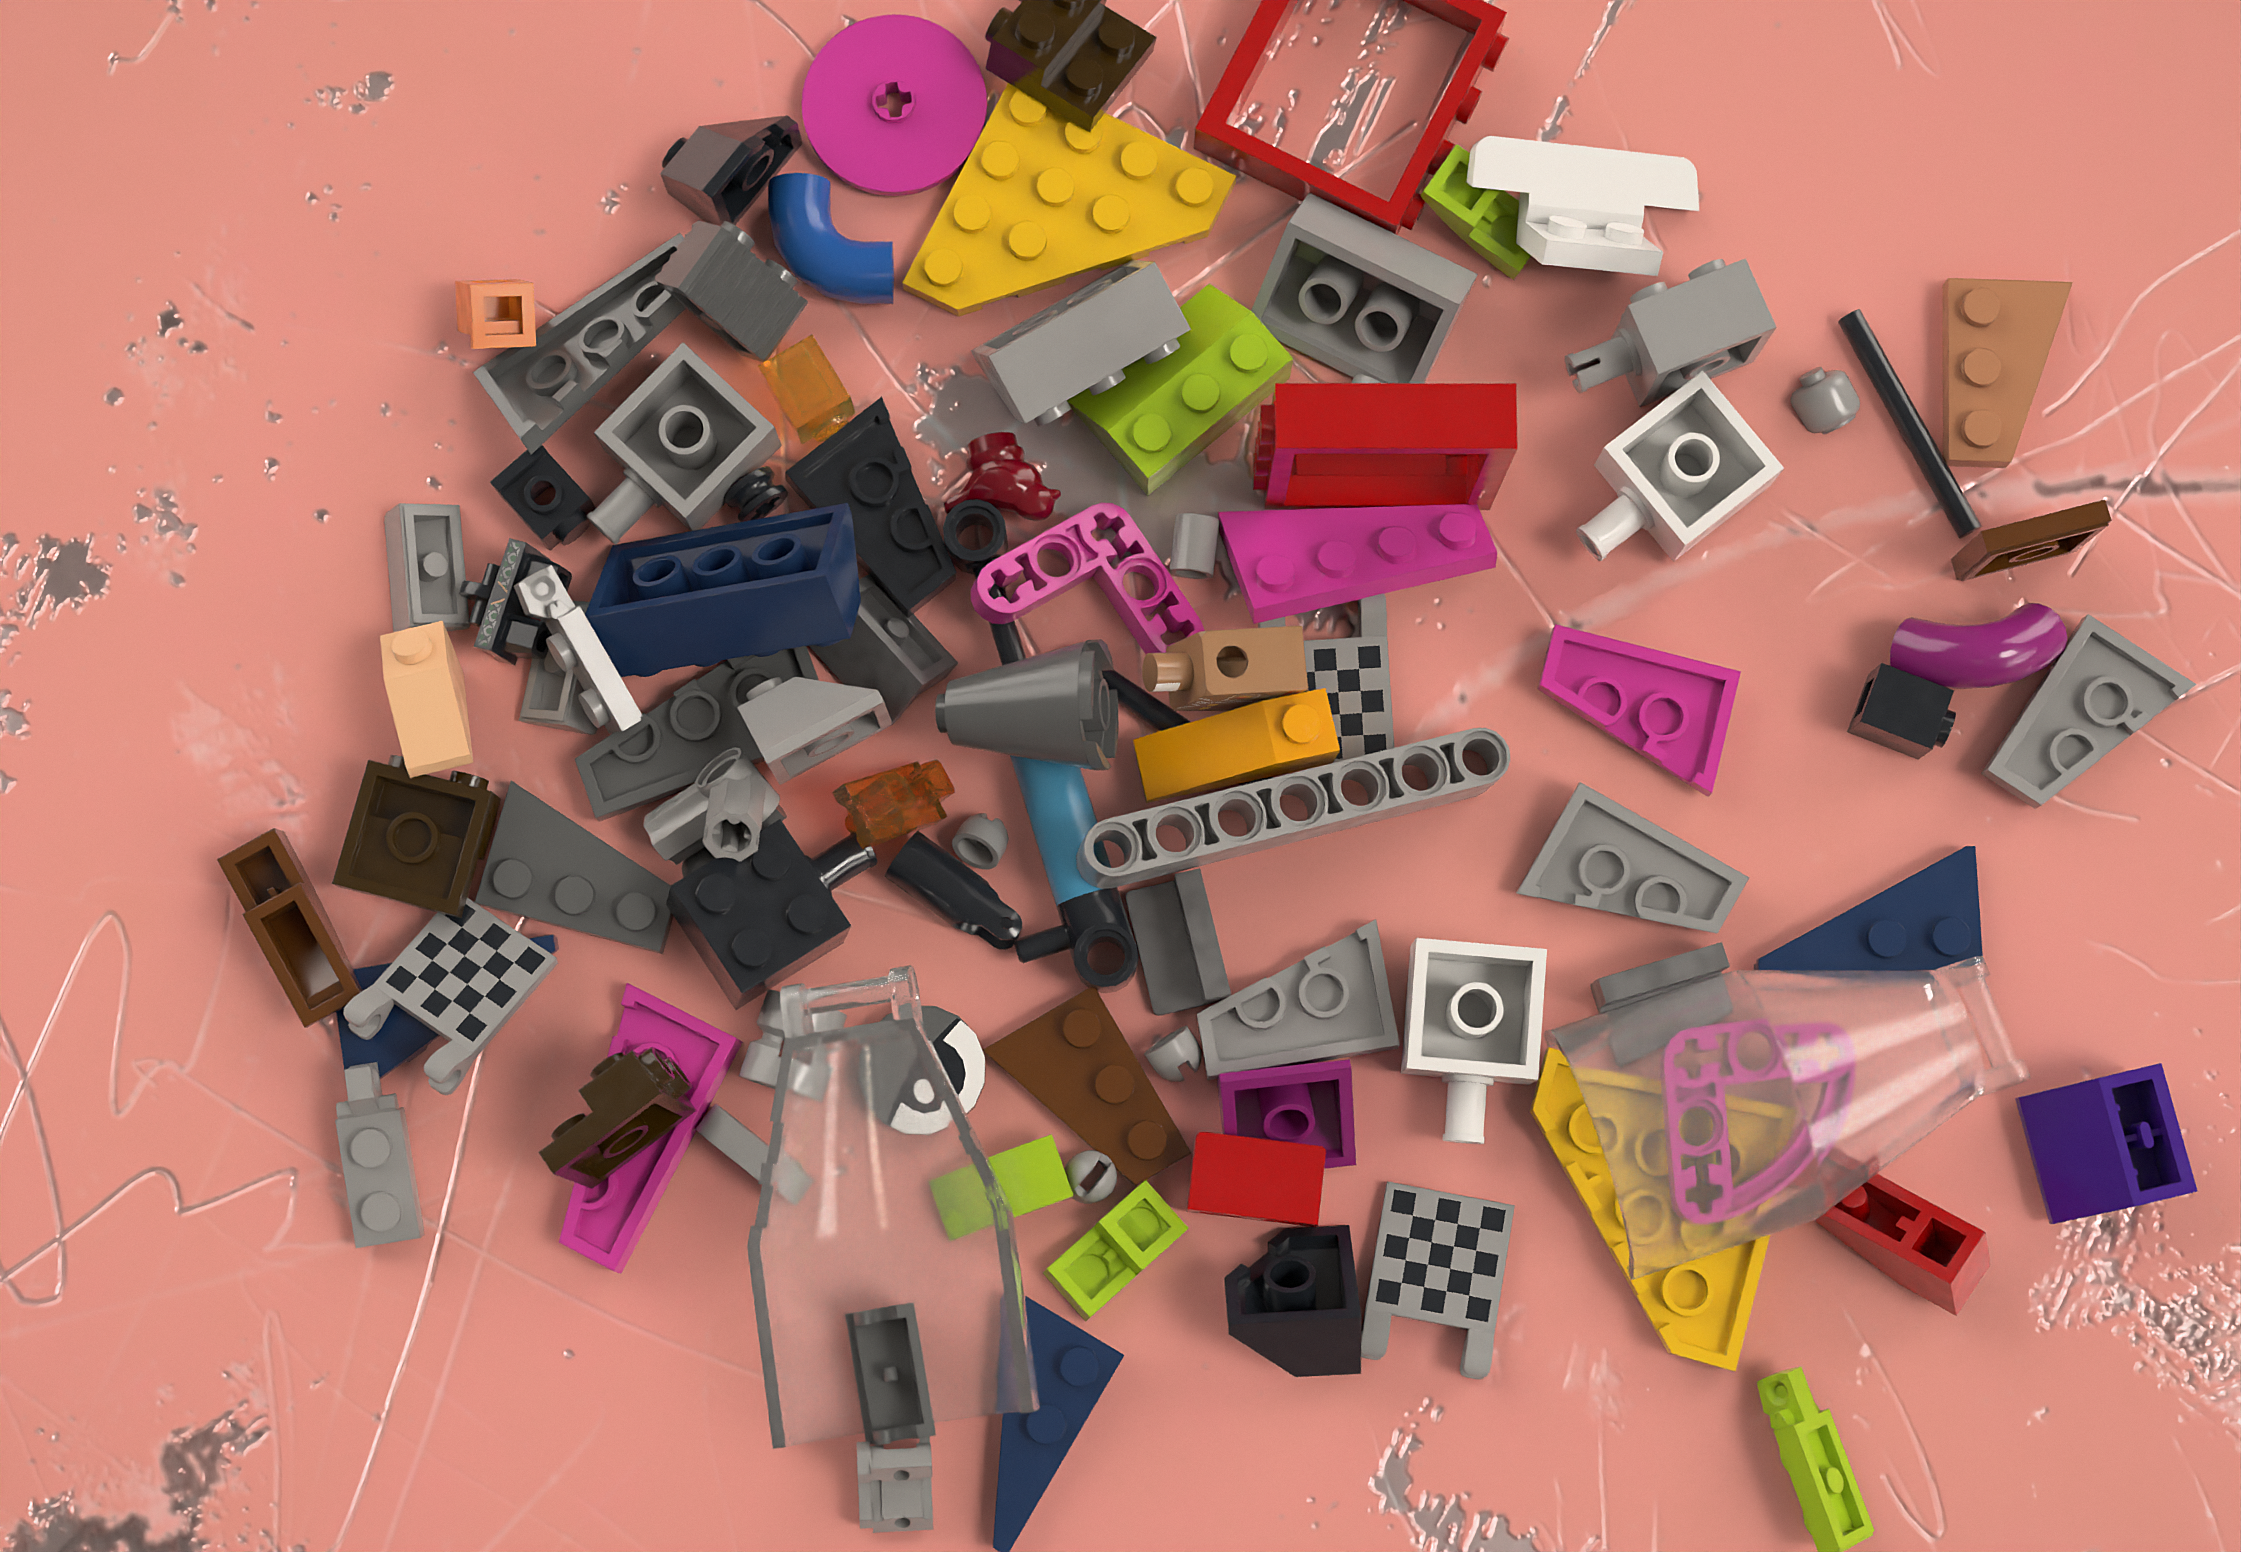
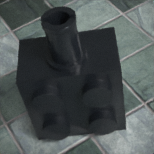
M781 819L760 831L758 851L741 862L728 857L715 858L671 885L666 905L735 1010L844 943L852 925L833 899L831 891L867 868L874 867L878 861L871 845L857 829L838 843L810 858L803 854Z

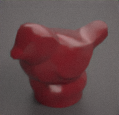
M990 433L977 437L968 443L969 458L966 464L972 475L962 491L944 502L946 514L963 501L976 499L988 502L998 510L1014 512L1024 519L1037 522L1047 519L1052 514L1055 501L1061 496V492L1058 489L1046 487L1043 484L1041 474L1034 465L1024 461V449L1018 446L1014 433Z

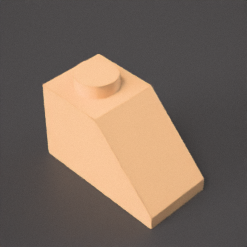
M443 621L381 635L384 683L405 766L410 778L473 763L464 673Z

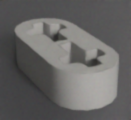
M716 1103L695 1128L714 1146L789 1205H792L811 1181L796 1166Z

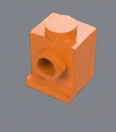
M520 279L455 281L457 330L470 335L472 349L536 346L533 282Z

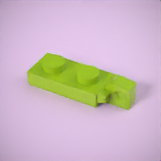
M1802 1367L1779 1371L1756 1381L1763 1411L1770 1416L1771 1428L1774 1429L1773 1432L1780 1448L1782 1464L1790 1475L1803 1510L1805 1526L1813 1537L1817 1551L1843 1552L1873 1536L1875 1530L1830 1409L1820 1411L1814 1402Z

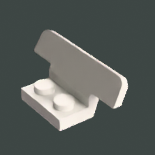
M1487 136L1481 139L1470 150L1467 183L1477 188L1520 192L1516 243L1543 265L1658 276L1663 251L1643 237L1644 230L1641 227L1644 218V205L1699 211L1697 171L1692 162L1683 157L1497 136Z

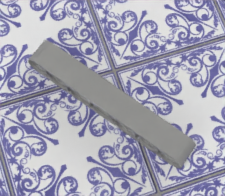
M1473 728L1105 819L1095 824L1080 844L1076 855L1077 869L1081 877L1090 885L1100 889L1115 888L1473 798L1485 793L1508 770L1510 750L1504 738L1496 731L1487 728ZM1463 750H1472L1484 758L1487 764L1486 775L1479 776L1473 774L1465 767L1462 759ZM1413 765L1421 769L1427 778V790L1418 791L1408 786L1402 777V766ZM1343 780L1359 782L1367 792V805L1357 806L1348 802L1341 792V782ZM1283 795H1293L1301 799L1307 808V820L1294 821L1284 815L1280 808V797ZM1222 810L1238 812L1247 824L1246 835L1234 837L1223 831L1218 823V813ZM1162 825H1171L1179 829L1186 840L1185 850L1181 852L1165 850L1156 838V828ZM1105 840L1116 843L1124 854V865L1118 868L1103 866L1094 855V843Z

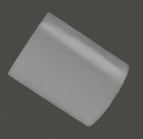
M1194 513L1176 515L1169 569L1171 574L1191 579H1209L1213 577L1219 520L1217 518Z

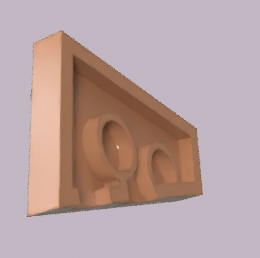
M1948 278L1943 284V457L1948 466L2006 468L2012 462L2073 282Z

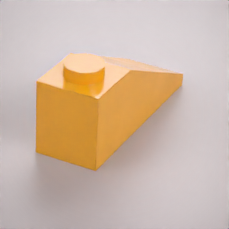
M1326 688L1264 700L1133 739L1146 803L1331 764L1340 751Z

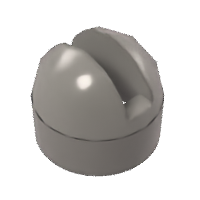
M980 813L970 816L962 823L952 840V847L957 856L965 863L979 869H992L997 866L1006 850L1009 840L1008 833L1002 820L995 818L993 821L987 819L986 813Z
M1187 1026L1170 1033L1144 1053L1153 1069L1162 1078L1171 1082L1184 1081L1181 1072L1177 1068L1184 1062L1195 1073L1198 1071L1201 1063L1200 1046Z
M1083 1151L1073 1156L1064 1167L1074 1196L1072 1198L1080 1203L1092 1204L1107 1198L1115 1188L1117 1182L1115 1165L1108 1156L1098 1151ZM1099 1162L1105 1170L1087 1192L1079 1184L1092 1171L1095 1164Z

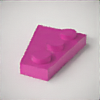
M1555 624L1551 632L1538 690L1708 797L1713 791L1741 671Z

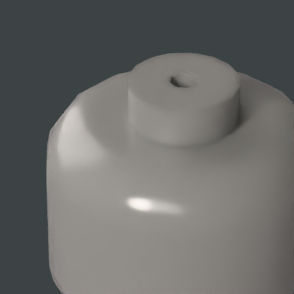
M1818 367L1799 378L1803 386L1793 392L1791 405L1808 431L1827 434L1844 426L1856 417L1855 414L1860 408V400L1848 375L1844 371L1831 370L1825 373L1822 367Z

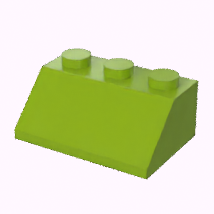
M1211 284L1206 285L1180 307L1191 330L1176 338L1180 345L1176 351L1151 364H1146L1142 357L1122 368L1125 379L1115 386L1097 395H1092L1089 388L1067 400L1075 414L1147 496L1272 394L1275 383H1285L1290 379L1293 357L1252 311Z

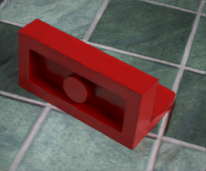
M1199 1132L1195 1139L1186 1212L1316 1227L1319 1221L1326 1150L1323 1146Z

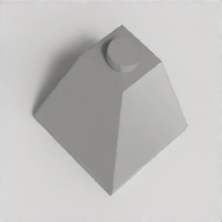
M780 677L767 680L750 690L746 695L749 701L737 707L762 756L780 785L893 725L885 702L878 690L793 677L784 683Z

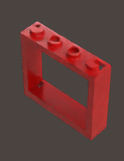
M1262 0L1195 127L1194 149L1302 202L1311 193L1398 235L1402 226L1412 230L1426 205V202L1419 193L1429 174L1433 176L1436 174L1455 147L1454 143L1447 140L1455 122L1458 121L1467 125L1479 102L1483 91L1475 88L1474 85L1482 69L1485 68L1494 72L1510 39L1501 34L1507 12L1483 0H1402L1473 34L1474 37L1388 202L1233 127L1299 1Z
M1275 383L1272 405H1260V421H1258L1255 453H1253V490H1264V510L1462 504L1478 505L1479 510H1490L1518 449L1517 384Z

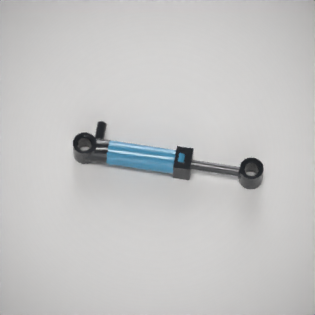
M978 499L963 501L954 506L947 514L943 525V536L952 563L961 571L973 574L976 580L980 571L988 563L1007 552L1008 542L1005 520L1000 511L992 504ZM971 525L985 526L993 534L991 542L980 550L966 549L959 543V536L965 528ZM994 581L989 595L993 599L1004 597L1008 600L1005 588L999 587ZM1015 621L1006 624L989 622L1001 664L1005 665L1025 659L1026 655ZM1010 755L1062 923L1060 926L1016 939L1014 946L1019 962L1024 964L1070 949L1076 973L1082 983L1089 988H1095L1101 993L1116 992L1126 987L1135 976L1138 966V951L1118 887L1100 889L1092 886L1081 877L1077 869L1076 855L1079 846L1090 829L1097 824L1081 768ZM1104 842L1094 843L1093 851L1097 861L1103 866L1111 868ZM1102 942H1110L1121 948L1125 956L1122 967L1113 974L1103 975L1096 973L1087 962L1088 954L1095 945Z

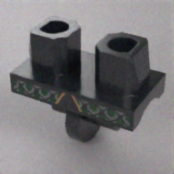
M509 538L501 565L488 563L481 583L464 580L459 590L461 596L475 602L468 622L480 627L474 647L495 656L494 659L499 662L514 666L518 657L529 659L546 658L549 649L546 639L552 636L545 622L531 619V616L525 615L514 585L531 574L552 565L564 588L568 591L572 579L571 572L551 561L527 542Z

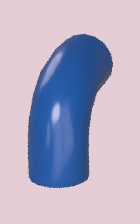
M786 173L771 178L768 182V215L774 245L795 277L827 298L858 304H894L893 241H857L841 235L834 227L831 218V183L828 179L810 173Z

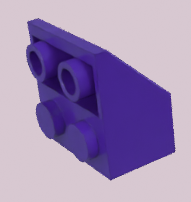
M2162 1063L2015 1098L2050 1224L2127 1209L2198 1192Z

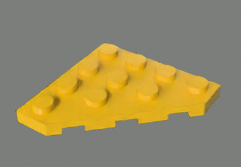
M1007 83L902 282L903 289L960 317L982 310L983 305L1014 295H1017L1019 298L1066 283L1067 278L1098 268H1101V271L1125 264L1130 260L1147 257L1149 252L1179 242L1188 244L1209 236L1236 184V175L1107 113H1104L1093 129L1088 132Z
M1551 1047L1547 1048L1530 1113L1669 1354L1736 1372L1780 1198L1750 1213L1723 1220L1693 1222L1679 1216L1671 1206L1668 1195L1659 1078ZM1725 1097L1732 1189L1757 1179L1774 1167L1791 1150L1794 1145L1800 1118ZM1689 1108L1681 1113L1677 1129L1680 1137L1690 1145L1700 1146L1711 1137L1713 1125L1711 1118L1706 1112L1697 1108ZM1715 1152L1697 1157L1679 1154L1680 1167L1694 1164L1695 1182L1693 1185L1684 1187L1685 1199L1695 1200L1698 1211H1705L1706 1201L1716 1198L1717 1190L1715 1185L1709 1186L1704 1183L1702 1164L1711 1163L1716 1165Z

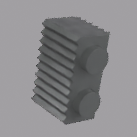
M698 220L692 224L691 231L685 234L684 241L677 245V251L670 255V261L665 263L662 271L656 275L655 282L740 355L766 363L804 310L808 301L793 289L798 282L793 274L770 259H767L764 263L750 251L755 242L743 230L728 221H724L721 226Z

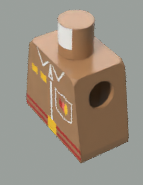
M1302 626L1198 632L1167 646L1165 653L1146 654L1142 665V677L1145 688L1149 692L1169 691L1170 706L1175 711H1230L1264 700L1302 693L1308 690Z

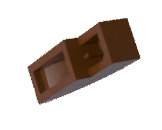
M273 828L217 859L245 910V913L242 914L304 1028H308L344 1008L353 997L362 992L339 937L284 831Z

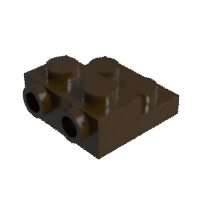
M1019 0L1021 3L1014 12L1005 7L1001 8L991 21L985 35V40L991 43L985 69L1088 132L1093 129L1152 54L1157 39L1153 34L1106 7V0Z
M390 755L388 765L368 760L332 884L340 888L462 918L478 859L484 860L501 799L492 791L487 790L489 780L479 776L452 771L449 780L426 774L410 778L402 756Z
M650 1047L641 1055L633 1050L626 1055L623 1052L616 1053L603 1060L592 1070L590 1076L593 1080L578 1090L592 1110V1113L588 1116L583 1113L578 1114L563 1122L551 1135L554 1141L539 1152L553 1174L593 1189L697 1111L685 1094L693 1088L685 1073L671 1057L664 1060L653 1047Z

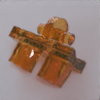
M936 759L921 765L917 761L844 783L832 793L837 803L847 809L846 829L851 833H856V839L861 848L864 849L941 822L948 817L941 802L954 794L955 788L942 763Z

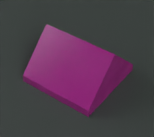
M1350 1059L1220 1073L1218 1075L1217 1089L1223 1134L1323 1146L1326 1150L1324 1169L1356 1165Z

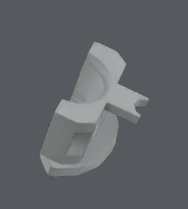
M930 1436L919 1438L916 1448L884 1450L883 1445L870 1446V1441L856 1442L860 1529L873 1528V1533L933 1530Z

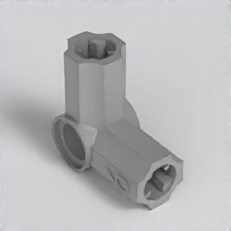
M735 747L721 753L710 761L697 776L695 784L645 815L643 826L648 832L652 846L665 861L670 860L678 865L706 847L716 859L728 857L741 862L758 851L762 822L776 809L780 796L740 748Z

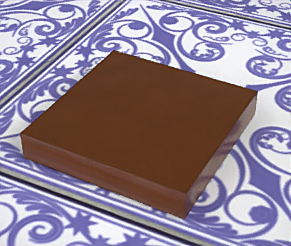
M2106 500L1981 531L1951 558L1957 580L1965 581L2078 551L2109 526L2108 523L2112 521Z

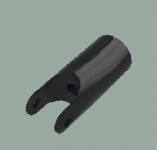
M917 831L912 835L885 873L887 879L954 928L971 935H978L999 950L1012 948L1015 940L1019 938V933L1022 929L1020 915L1000 900L998 893L990 886L988 881L921 832Z

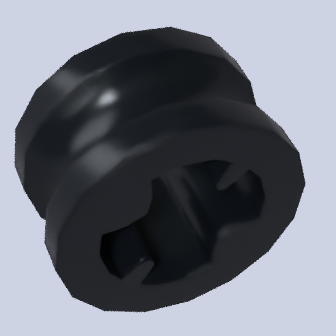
M769 466L761 467L749 473L726 493L724 501L729 507L737 506L739 508L738 520L740 522L766 517L787 498L789 492L783 485L776 486L773 484L772 480L775 473Z

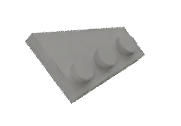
M1579 782L1516 893L1718 934L1749 877Z
M1376 919L1356 929L1355 933L1328 947L1324 946L1305 956L1303 960L1269 978L1265 977L1197 1013L1207 1080L1217 1079L1220 1073L1302 1065L1398 1049L1400 1044Z

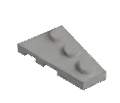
M2088 614L2081 619L2068 639L2065 650L2053 662L1981 774L2036 809L2197 684Z

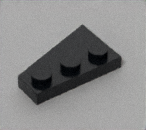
M882 397L785 472L786 482L810 509L848 503L852 513L857 562L907 618L956 580L955 567L929 506L924 502L913 476L912 466L904 447H901L890 422V414Z

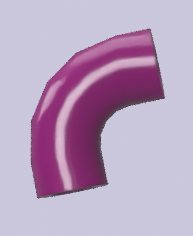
M2027 603L1999 621L1975 625L1945 624L1911 617L1905 619L1899 625L1894 635L1890 649V666L1952 689L1989 688L2013 683L2045 668L2062 654L2068 639L2066 627L2057 613L2050 607L2039 603Z

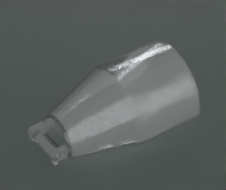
M1976 956L1932 971H1727L1546 1030L1544 1038L1547 1047L1557 1045L1566 1059L1597 1132L1624 1220L1629 1246V1265L1627 1266V1271L1630 1279L1634 1280L1817 1220L1978 1097L2029 1080L2031 1077L2024 1059H2016L1985 978L1990 973L1984 957ZM1957 988H1961L1992 1067L1990 1069L1984 1070L1979 1044L1967 1011L1956 991Z
M911 965L895 967L889 970L888 976L809 989L803 983L783 986L780 991V1003L785 1040L770 1121L774 1122L767 1160L761 1166L758 1184H762L755 1226L750 1227L747 1244L773 1449L864 1433L845 1314L914 1302L934 1423L1010 1412L1028 1413L1040 1410L1041 1405L1013 1207L924 1027L918 981L914 968ZM887 1002L892 1004L894 1020L814 1032L812 1017L814 1014Z

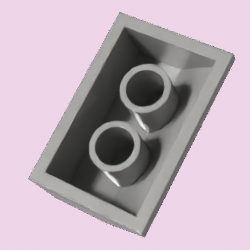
M1309 193L1286 226L1251 311L1278 341L1353 378L1356 374H1363L1382 383H1425L1455 325L1478 274Z
M1130 260L976 347L971 352L1014 418L1025 424L1034 419L1039 427L1068 412L1071 407L1067 400L1089 388L1092 395H1097L1125 379L1122 368L1143 357L1146 364H1151L1173 353L1180 347L1176 338L1191 330L1157 264L1152 261Z

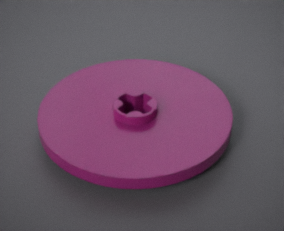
M892 14L871 17L856 22L837 33L824 45L813 60L805 78L802 91L801 105L804 127L809 142L818 158L829 171L845 183L859 190L878 195L902 196L920 193L940 185L951 178L965 165L985 127L987 118V95L984 79L975 58L968 48L955 35L942 26L929 20L909 15ZM899 93L902 102H912L902 106V116L890 117L887 108H878L887 104L888 94Z

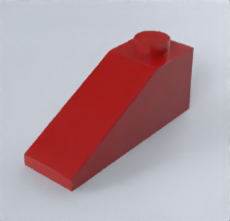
M1831 1148L1828 1149L1822 1160L1803 1181L1782 1196L1899 1285L1955 1316L1958 1315L1991 1265L1985 1231Z

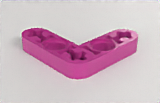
M1102 502L1092 505L988 563L980 571L971 589V602L975 611L983 619L991 623L1006 624L1017 620L1078 584L1094 577L1145 654L1166 652L1167 645L1161 639L1166 630L1170 633L1180 630L1186 638L1205 631L1200 618L1131 516L1122 507L1113 503ZM1097 526L1101 530H1107L1111 527L1115 531L1116 536L1111 543L1107 539H1101L1097 542L1091 534ZM1045 549H1055L1061 552L1069 563V573L1062 577H1051L1045 574L1038 565L1037 554ZM1126 552L1132 554V556L1126 557L1116 569L1110 566L1116 556L1121 559ZM1023 572L1026 582L1017 587L1009 602L1004 597L993 599L989 595L994 581L999 587H1005L1016 581ZM1131 572H1140L1146 575L1154 586V596L1148 600H1137L1131 597L1123 586V576ZM1161 603L1167 606L1161 617L1157 613L1151 621L1145 618V616L1151 615Z

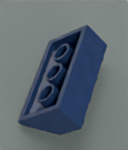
M848 503L612 545L585 616L620 677L632 675L649 677L662 670L691 665L707 667L726 659L750 655L766 657L785 649L808 645L825 647L843 639L851 638L861 603L850 507Z

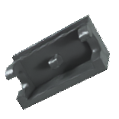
M914 1302L845 1314L866 1442L870 1441V1444L884 1445L902 1439H919L935 1436L936 1432Z

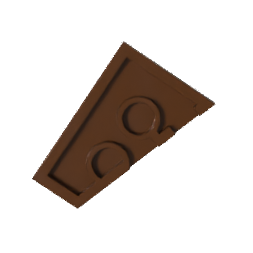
M1090 987L983 1049L987 1056L1010 1074L1091 1148L1108 1156L1115 1165L1116 1170L1134 1186L1139 1185L1144 1180L1151 1178L1191 1154L1189 1147L1095 988Z

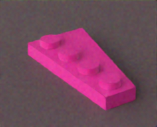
M1478 505L1218 512V530L1253 624L1496 568L1498 552Z
M626 983L621 1002L624 1010L617 1036L612 1037L607 1058L620 1052L626 1055L632 1050L641 1055L650 1047H653L664 1060L671 1057L692 1084L693 1088L685 1094L697 1111L593 1189L574 1182L559 1243L620 1274L623 1272L697 1131L695 1128L706 1114L743 1043L724 1031L629 983Z

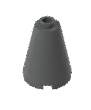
M1102 639L1087 640L949 681L945 694H938L936 698L935 715L939 732L948 733L951 743L956 746L1095 771L1109 770L1111 765L1106 758H1115L1119 721L1117 689L1109 690L1102 671L1114 670L1107 644Z

